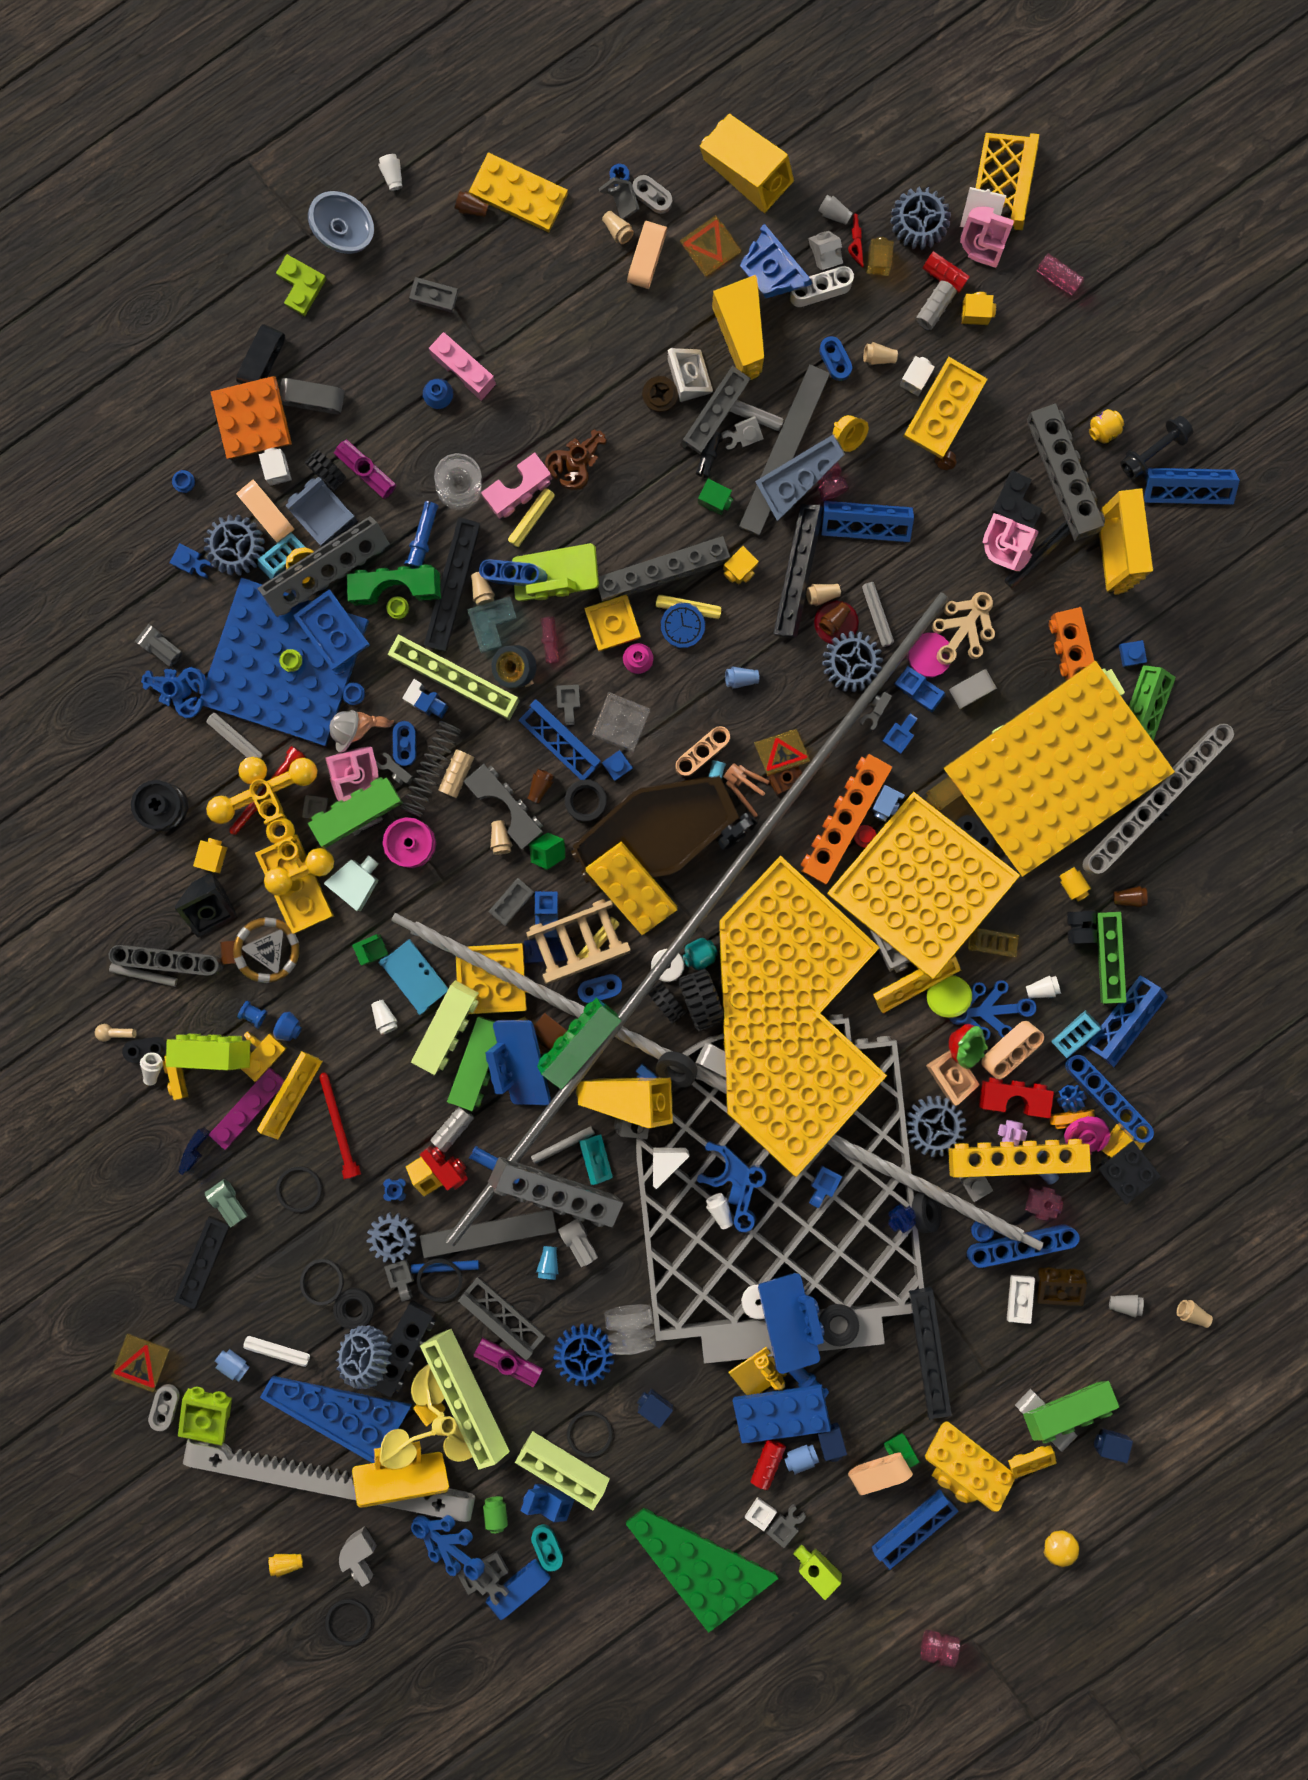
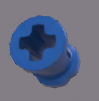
M246 1001L241 1007L237 1018L253 1023L254 1027L258 1029L265 1020L268 1011L265 1009L260 1010L252 1006L250 1001Z

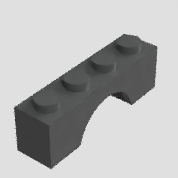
M483 764L466 778L464 783L479 800L498 798L508 805L512 819L507 833L522 850H525L529 843L543 834L541 830L543 825L535 816L532 819L526 813L529 810L521 799L516 801L511 796L514 791L506 782L503 785L499 782L497 777L500 775L492 766L487 768Z

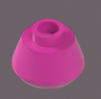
M632 644L623 654V663L632 673H644L652 666V651L644 644Z

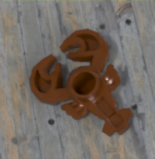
M592 430V437L581 444L576 438L566 444L570 451L556 450L547 455L545 466L555 479H558L555 469L558 468V473L561 474L563 472V460L566 461L567 470L571 473L564 475L565 479H570V481L559 480L563 487L576 491L583 489L588 484L589 475L586 466H593L598 458L593 455L599 444L605 445L607 442L605 435L600 430Z

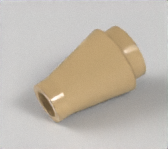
M608 211L603 216L602 221L606 224L615 242L625 244L632 238L634 234L632 225L615 215L612 211Z
M874 342L866 344L863 354L864 362H868L869 365L895 364L898 357L897 350Z
M479 572L472 574L473 601L478 607L491 605L494 602L495 594L489 583Z
M812 584L811 587H807L806 596L810 605L818 606L836 597H840L841 590L839 584Z
M502 820L492 822L490 849L493 850L494 855L510 853L513 845L507 833L505 822Z
M1183 1300L1177 1307V1316L1182 1321L1208 1328L1212 1323L1213 1317L1192 1300Z

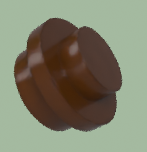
M949 450L946 451L942 459L937 456L934 459L937 466L942 470L953 469L957 464L956 455Z

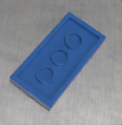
M822 1384L737 1396L732 1400L742 1443L831 1431Z

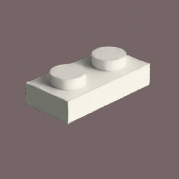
M1011 1275L1007 1311L1008 1322L1031 1324L1034 1277Z

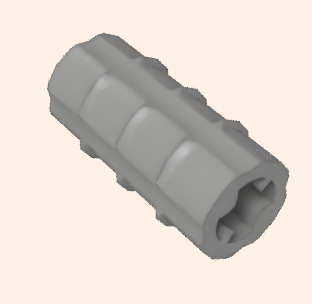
M940 281L937 287L933 289V293L916 317V321L920 326L927 330L933 329L957 292L953 285L946 281Z
M458 1106L430 1141L438 1149L446 1152L456 1139L461 1136V1133L468 1128L474 1116L467 1109Z

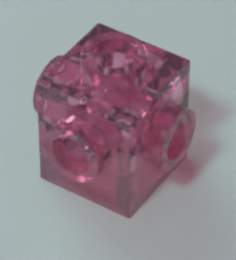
M1042 1186V1190L1030 1187L1025 1209L1030 1213L1036 1214V1218L1049 1221V1217L1056 1219L1057 1214L1061 1213L1063 1201L1053 1188Z

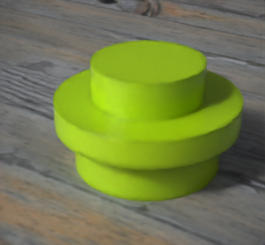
M393 597L387 603V612L394 619H402L409 612V604L402 597Z
M288 649L281 654L279 662L284 670L295 672L302 665V656L296 650Z

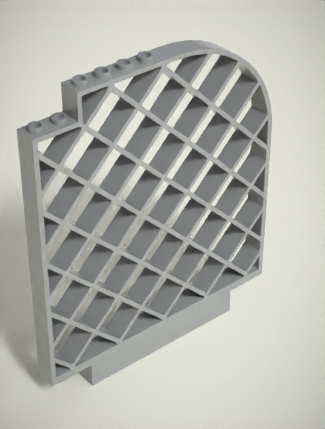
M843 1014L829 1015L830 1019L828 1021L832 1025L843 1024L844 1036L851 1042L849 1018H843ZM724 1032L696 1043L682 1054L688 1056L703 1047L705 1043L713 1045L712 1042L724 1038ZM890 1036L877 1037V1041L868 1042V1038L855 1039L854 1045L858 1049L890 1047V1055L879 1069L885 1073L892 1065L894 1089L884 1081L880 1085L894 1095L896 1101V1110L881 1129L857 1110L853 1113L877 1132L865 1150L872 1153L884 1138L901 1152V1168L911 1173L897 1041L891 1040ZM670 1066L672 1070L678 1073H684L675 1068L674 1066ZM694 1080L691 1085L703 1093L705 1098L685 1122L672 1113L673 1121L681 1128L664 1148H672L685 1131L706 1146L708 1141L693 1130L690 1125L710 1100L727 1113V1106L714 1096L718 1091L716 1088L713 1087L710 1091H707ZM897 1120L900 1145L887 1135ZM737 1122L732 1125L718 1145H726L740 1127ZM638 1125L637 1133H640L643 1130V1126ZM637 1138V1167L656 1341L701 1336L704 1363L748 1359L765 1347L771 1353L767 1357L773 1356L765 1319L740 1318L744 1313L742 1303L732 1313L711 1296L709 1292L728 1268L752 1286L769 1281L785 1262L809 1281L804 1287L805 1295L808 1296L816 1287L836 1304L850 1307L858 1317L860 1326L854 1341L839 1347L830 1345L824 1340V1343L817 1345L818 1351L885 1344L882 1317L912 1314L910 1300H907L910 1297L909 1291L924 1288L918 1229L912 1218L913 1189L905 1185V1200L893 1190L899 1183L896 1179L892 1177L885 1184L862 1165V1161L855 1160L839 1152L852 1165L842 1176L833 1196L827 1195L820 1207L806 1221L782 1202V1200L803 1175L813 1182L815 1177L807 1169L827 1146L825 1144L797 1177L792 1176L777 1196L763 1185L757 1188L771 1199L772 1202L755 1222L753 1228L746 1233L730 1255L726 1257L702 1238L716 1221L712 1215L696 1233L671 1213L691 1187L706 1199L713 1196L696 1181L698 1175L705 1171L716 1156L725 1162L722 1154L717 1151H711L691 1178L681 1169L677 1168L674 1173L683 1179L686 1184L667 1208H665L645 1190V1181L653 1172V1162L644 1172L642 1147L652 1155L653 1147L644 1139ZM763 1149L751 1166L760 1165L769 1153ZM858 1169L883 1188L862 1215L837 1196ZM750 1174L751 1179H752L753 1181L757 1182V1181L752 1177V1174ZM730 1192L726 1196L727 1200H729ZM889 1194L907 1207L909 1218L893 1240L868 1221ZM833 1200L858 1219L838 1245L834 1244L813 1227ZM647 1202L662 1213L651 1228L649 1227ZM778 1206L803 1225L783 1251L779 1250L758 1233V1230ZM730 1210L732 1220L734 1221L735 1213ZM739 1217V1220L742 1221L743 1226L749 1225ZM666 1218L692 1238L673 1263L669 1262L651 1246V1237ZM864 1225L889 1244L869 1270L865 1269L844 1252ZM809 1231L833 1250L814 1276L810 1275L789 1258V1255ZM909 1233L913 1256L899 1246ZM753 1237L778 1256L758 1282L733 1263ZM697 1243L722 1262V1265L703 1288L678 1269L679 1265ZM895 1250L914 1264L915 1272L913 1278L899 1295L875 1277ZM840 1256L864 1275L844 1301L820 1283V1280ZM653 1258L667 1269L656 1284ZM672 1274L698 1294L678 1319L657 1302V1293ZM871 1281L895 1300L894 1302L851 1306ZM703 1299L728 1318L726 1320L684 1324ZM819 1309V1313H817L818 1319L824 1309ZM659 1314L672 1325L660 1327ZM839 1316L833 1318L830 1322V1329L836 1334L845 1332L848 1326L846 1319Z

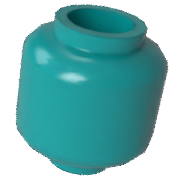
M699 938L685 946L683 959L688 967L692 966L695 970L700 971L714 964L718 953L711 940L707 941L705 938Z

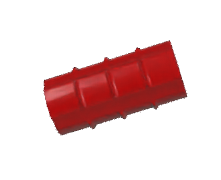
M934 251L922 267L924 271L938 279L939 282L946 281L953 285L958 294L970 277L962 269L957 268L953 263L948 262Z
M775 1439L766 1441L750 1480L753 1485L760 1489L769 1490L779 1463L783 1459L782 1456L786 1449L784 1444Z

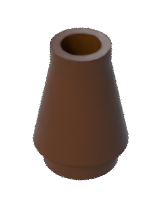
M459 191L454 209L459 210V213L485 217L489 204L484 203L467 191L465 193Z
M841 602L837 607L821 617L820 628L830 636L838 633L851 609L848 605Z
M537 769L536 773H533L530 792L527 798L533 802L540 803L545 793L554 781L552 779L554 775Z
M1137 886L1114 891V905L1137 908L1147 906L1146 888Z

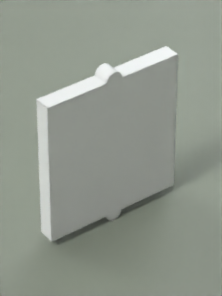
M970 187L960 227L965 226L969 213L977 207L994 208L993 214L1001 216L1006 195L990 192V189L985 191Z

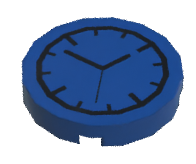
M679 602L670 606L664 612L661 620V631L664 638L670 644L676 647H689L696 644L702 638L705 631V619L695 605Z

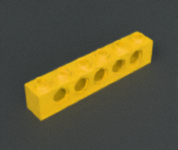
M1068 1139L1067 1144H1059V1140H1045V1144L1037 1145V1141H1023V1145L1014 1146V1142H1000V1146H991V1143H977L978 1147H969L968 1143L955 1144V1148H948L950 1176L1091 1172L1089 1144L1082 1143V1139ZM1063 1150H1067L1069 1153V1158L1065 1162L1060 1160V1153ZM1021 1151L1024 1159L1020 1164H1017L1014 1157L1017 1152ZM1040 1151L1046 1153V1160L1042 1163H1039L1037 1160V1155ZM999 1152L1001 1161L999 1164L994 1165L992 1163V1156ZM976 1153L979 1161L976 1165L971 1166L969 1157Z

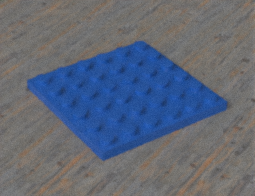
M241 578L206 679L205 693L201 694L200 697L203 699V706L327 746L330 738L329 725L339 711L343 699L342 694L345 686L348 684L357 655L333 671L293 616L312 601L307 600L303 603H298L287 614L276 617L257 589L262 584ZM347 613L364 636L369 620ZM285 650H296L302 656V665L297 671L288 672L281 667L279 659Z

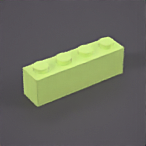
M456 980L450 985L411 1063L433 1075L439 1069L444 1070L449 1061V1058L446 1057L449 1050L454 1051L459 1042V1039L456 1038L459 1031L464 1032L469 1023V1020L466 1019L469 1012L473 1013L479 1003L476 1000L478 992Z
M533 1431L515 1461L516 1464L591 1510H594L610 1480V1478Z

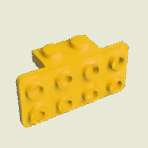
M947 1421L941 1424L925 1454L926 1460L936 1467L931 1476L938 1480L937 1482L940 1486L956 1494L955 1496L958 1500L964 1503L979 1500L993 1512L1001 1509L1015 1480L1011 1470Z
M420 1441L412 1442L417 1450L414 1460L403 1468L389 1469L381 1465V1448L374 1449V1463L355 1466L352 1469L357 1506L362 1508L446 1493L449 1490L443 1454L435 1452L421 1455Z

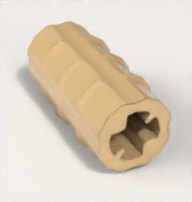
M456 749L448 769H446L444 778L441 779L442 782L438 790L457 798L474 757Z

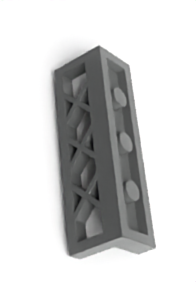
M732 365L682 440L680 446L686 448L688 445L701 454L751 378Z
M479 1276L458 1300L526 1361L545 1337L543 1332ZM479 1284L485 1290V1298L476 1299L470 1292ZM498 1301L502 1304V1313H492L489 1310V1302ZM515 1316L518 1318L519 1328L508 1327L506 1325V1317ZM523 1331H532L538 1336L531 1346L523 1340Z

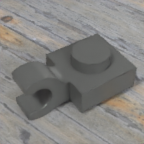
M579 685L557 686L558 709H564L566 725H575L574 709L580 708Z
M883 692L881 696L876 695L870 705L874 709L871 714L864 715L859 724L863 725L865 720L869 719L872 721L870 730L873 731L892 696L886 692Z
M382 754L387 758L385 765H381L376 761L379 769L391 770L393 772L391 777L401 785L404 782L408 785L413 782L414 777L394 762L389 754Z
M404 1259L384 1266L390 1287H398L401 1301L411 1299L413 1296L408 1283L413 1281V1276L408 1260Z

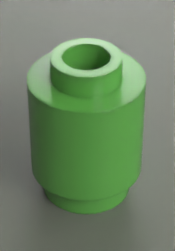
M495 1496L485 1499V1505L483 1506L485 1528L490 1530L491 1533L503 1532L504 1528L508 1526L506 1503L503 1502V1497Z

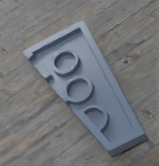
M834 434L755 481L777 521L845 455Z

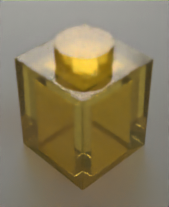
M884 237L871 239L868 252L867 274L889 275L894 241H889Z
M947 776L926 792L928 795L926 799L931 806L941 810L964 792L953 778Z

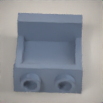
M320 477L309 480L305 484V489L299 494H293L286 504L289 511L321 547L349 530L358 522Z

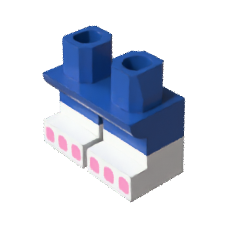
M413 679L402 699L430 717L431 713L442 719L449 708L447 704L440 701L441 697L436 692H432L429 695L423 693L426 688L422 683Z

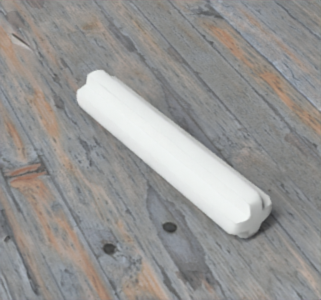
M251 1336L245 1339L243 1346L246 1350L303 1367L307 1366L310 1355Z

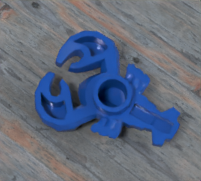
M189 667L183 670L178 677H176L177 672L175 669H165V677H154L152 671H146L141 680L143 688L148 690L150 687H153V689L160 692L159 701L164 705L169 706L172 699L177 713L187 719L195 717L201 711L203 706L202 698L198 699L195 706L193 702L197 700V697H192L185 702L183 701L192 693L191 689L195 692H198L200 689V694L205 693L206 678L199 669Z

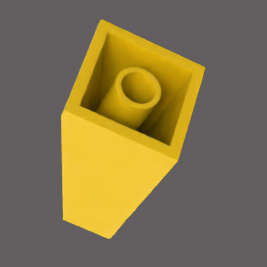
M728 114L724 120H721L713 132L705 137L700 145L703 159L763 213L794 182L788 154L731 114Z
M756 275L713 291L712 302L713 311L734 364L738 370L751 378L750 380L760 375L759 373L762 372L764 362L758 283Z
M599 1078L580 1081L577 1085L576 1096L578 1098V1105L646 1128L673 1124L671 1078Z

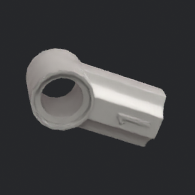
M575 1219L558 1229L562 1240L567 1247H570L581 1267L590 1264L598 1258L580 1220Z

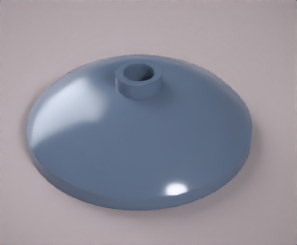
M338 191L324 192L315 197L309 207L308 222L316 238L326 247L340 253L352 254L362 251L371 242L374 234L372 217L366 207L351 195Z

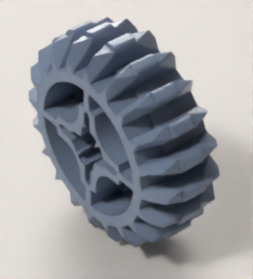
M919 186L916 193L910 189L907 195L903 193L900 196V200H896L895 208L891 211L893 217L890 223L894 225L893 233L899 232L897 240L905 239L904 246L910 242L912 243V249H915L917 244L920 245L921 250L925 248V244L931 248L934 245V241L939 243L942 239L941 236L944 237L946 235L947 228L950 226L951 212H947L949 204H943L944 196L937 198V191L930 194L928 187L925 192H922ZM916 205L914 211H909L908 214H903V212L908 207ZM918 213L922 217V219H924L923 224L922 220H919V218H917ZM938 222V225L933 230L925 232L927 226Z
M228 515L227 521L219 517L221 524L217 525L213 522L212 526L215 529L213 531L207 530L211 537L204 538V542L210 544L204 547V550L209 552L206 556L209 561L213 560L211 565L215 568L219 566V571L222 573L227 570V574L232 575L235 570L237 575H241L242 569L249 573L250 569L248 566L252 565L256 568L257 564L254 561L261 557L258 553L265 552V549L259 546L265 543L263 538H259L263 534L262 531L256 530L257 525L254 522L250 524V519L247 517L242 520V517L237 515L234 520L231 515ZM242 529L247 531L248 534L236 536L231 530ZM224 535L225 540L221 545H219V541L221 537ZM232 539L237 542V543H236V549H237V551H235V550L232 548V547H233V541H232ZM251 542L250 550L245 556L244 550ZM224 555H235L238 561H225L221 557Z
M850 631L848 639L844 633H841V642L838 638L834 637L832 641L835 646L832 644L826 646L831 653H823V657L829 659L822 662L823 666H829L828 669L824 670V674L832 673L828 681L832 682L836 679V688L843 683V691L845 692L849 685H851L852 692H856L857 685L861 691L864 690V682L869 686L872 683L870 677L872 679L877 677L874 671L880 672L882 669L881 666L876 665V663L883 662V658H876V655L881 653V649L874 651L873 648L877 643L874 641L869 645L867 642L870 640V636L862 640V632H859L857 637L854 638L853 631ZM853 645L850 654H836L837 650L841 647ZM860 647L867 652L870 663L861 658ZM854 655V658H856L855 661H857L858 664H855L853 668L850 670L851 666L849 665L847 660H850V658ZM835 661H838L839 664L845 667V677L838 672ZM856 669L869 670L864 677L852 679Z
M927 1096V1104L920 1099L918 1100L921 1105L920 1108L914 1104L912 1105V1109L916 1111L915 1114L907 1113V1116L912 1118V1121H906V1125L911 1126L910 1129H907V1134H913L908 1141L910 1143L917 1141L914 1148L918 1150L922 1147L921 1153L924 1155L930 1149L931 1157H935L936 1150H938L939 1156L942 1157L944 1156L943 1149H946L949 1153L948 1148H951V1145L955 1146V1144H958L955 1142L957 1138L960 1140L964 1139L959 1134V1131L965 1132L966 1128L959 1124L965 1123L966 1120L965 1118H958L963 1112L960 1109L954 1111L957 1105H949L948 1098H945L941 1103L940 1096L935 1097V1102H933L931 1096ZM939 1108L933 1117H922L926 1111ZM946 1111L952 1119V1130L944 1125V1114ZM918 1122L927 1128L925 1142L919 1135ZM926 1122H929L931 1124L937 1123L940 1125L941 1128L945 1130L943 1131L941 1129H934V1131L932 1132L931 1130L933 1128L930 1127V1125ZM941 1134L949 1136L941 1143L932 1144V1141H935L937 1136Z
M358 1326L355 1329H351L350 1334H345V1341L340 1342L341 1350L337 1351L339 1358L335 1360L339 1363L336 1370L341 1372L340 1378L344 1380L345 1384L357 1389H367L371 1386H377V1381L383 1380L382 1374L388 1373L386 1366L391 1364L388 1361V1357L392 1354L388 1351L391 1344L387 1342L388 1337L383 1335V1331L373 1326Z

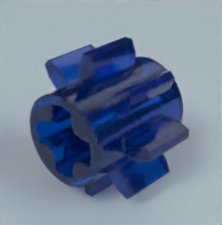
M900 1204L888 1214L891 1218L888 1220V1224L894 1232L900 1229L902 1233H905L916 1224L913 1220L916 1218V1213L910 1206L904 1208Z

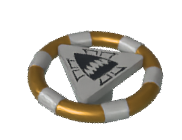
M259 918L246 924L237 934L233 947L234 960L238 969L249 979L261 983L276 982L290 974L295 967L299 957V941L296 934H293L289 926L283 921L276 918ZM267 926L280 929L242 946L243 941L255 928ZM284 932L291 945V956L279 971ZM242 950L269 968L274 974H262L252 971L243 958Z

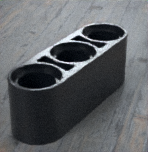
M262 324L240 366L236 381L244 384L267 378L284 344L285 334Z

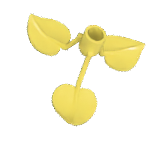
M428 1364L414 1378L411 1394L417 1405L423 1406L427 1404L428 1408L438 1417L434 1419L431 1431L411 1437L410 1439L407 1432L402 1429H394L388 1432L383 1438L380 1451L381 1465L386 1468L398 1469L409 1465L417 1454V1450L412 1442L432 1435L448 1436L444 1441L443 1447L446 1456L452 1461L460 1462L472 1458L455 1419L450 1416L444 1417V1413L438 1411L432 1405L441 1403L444 1400V1396Z

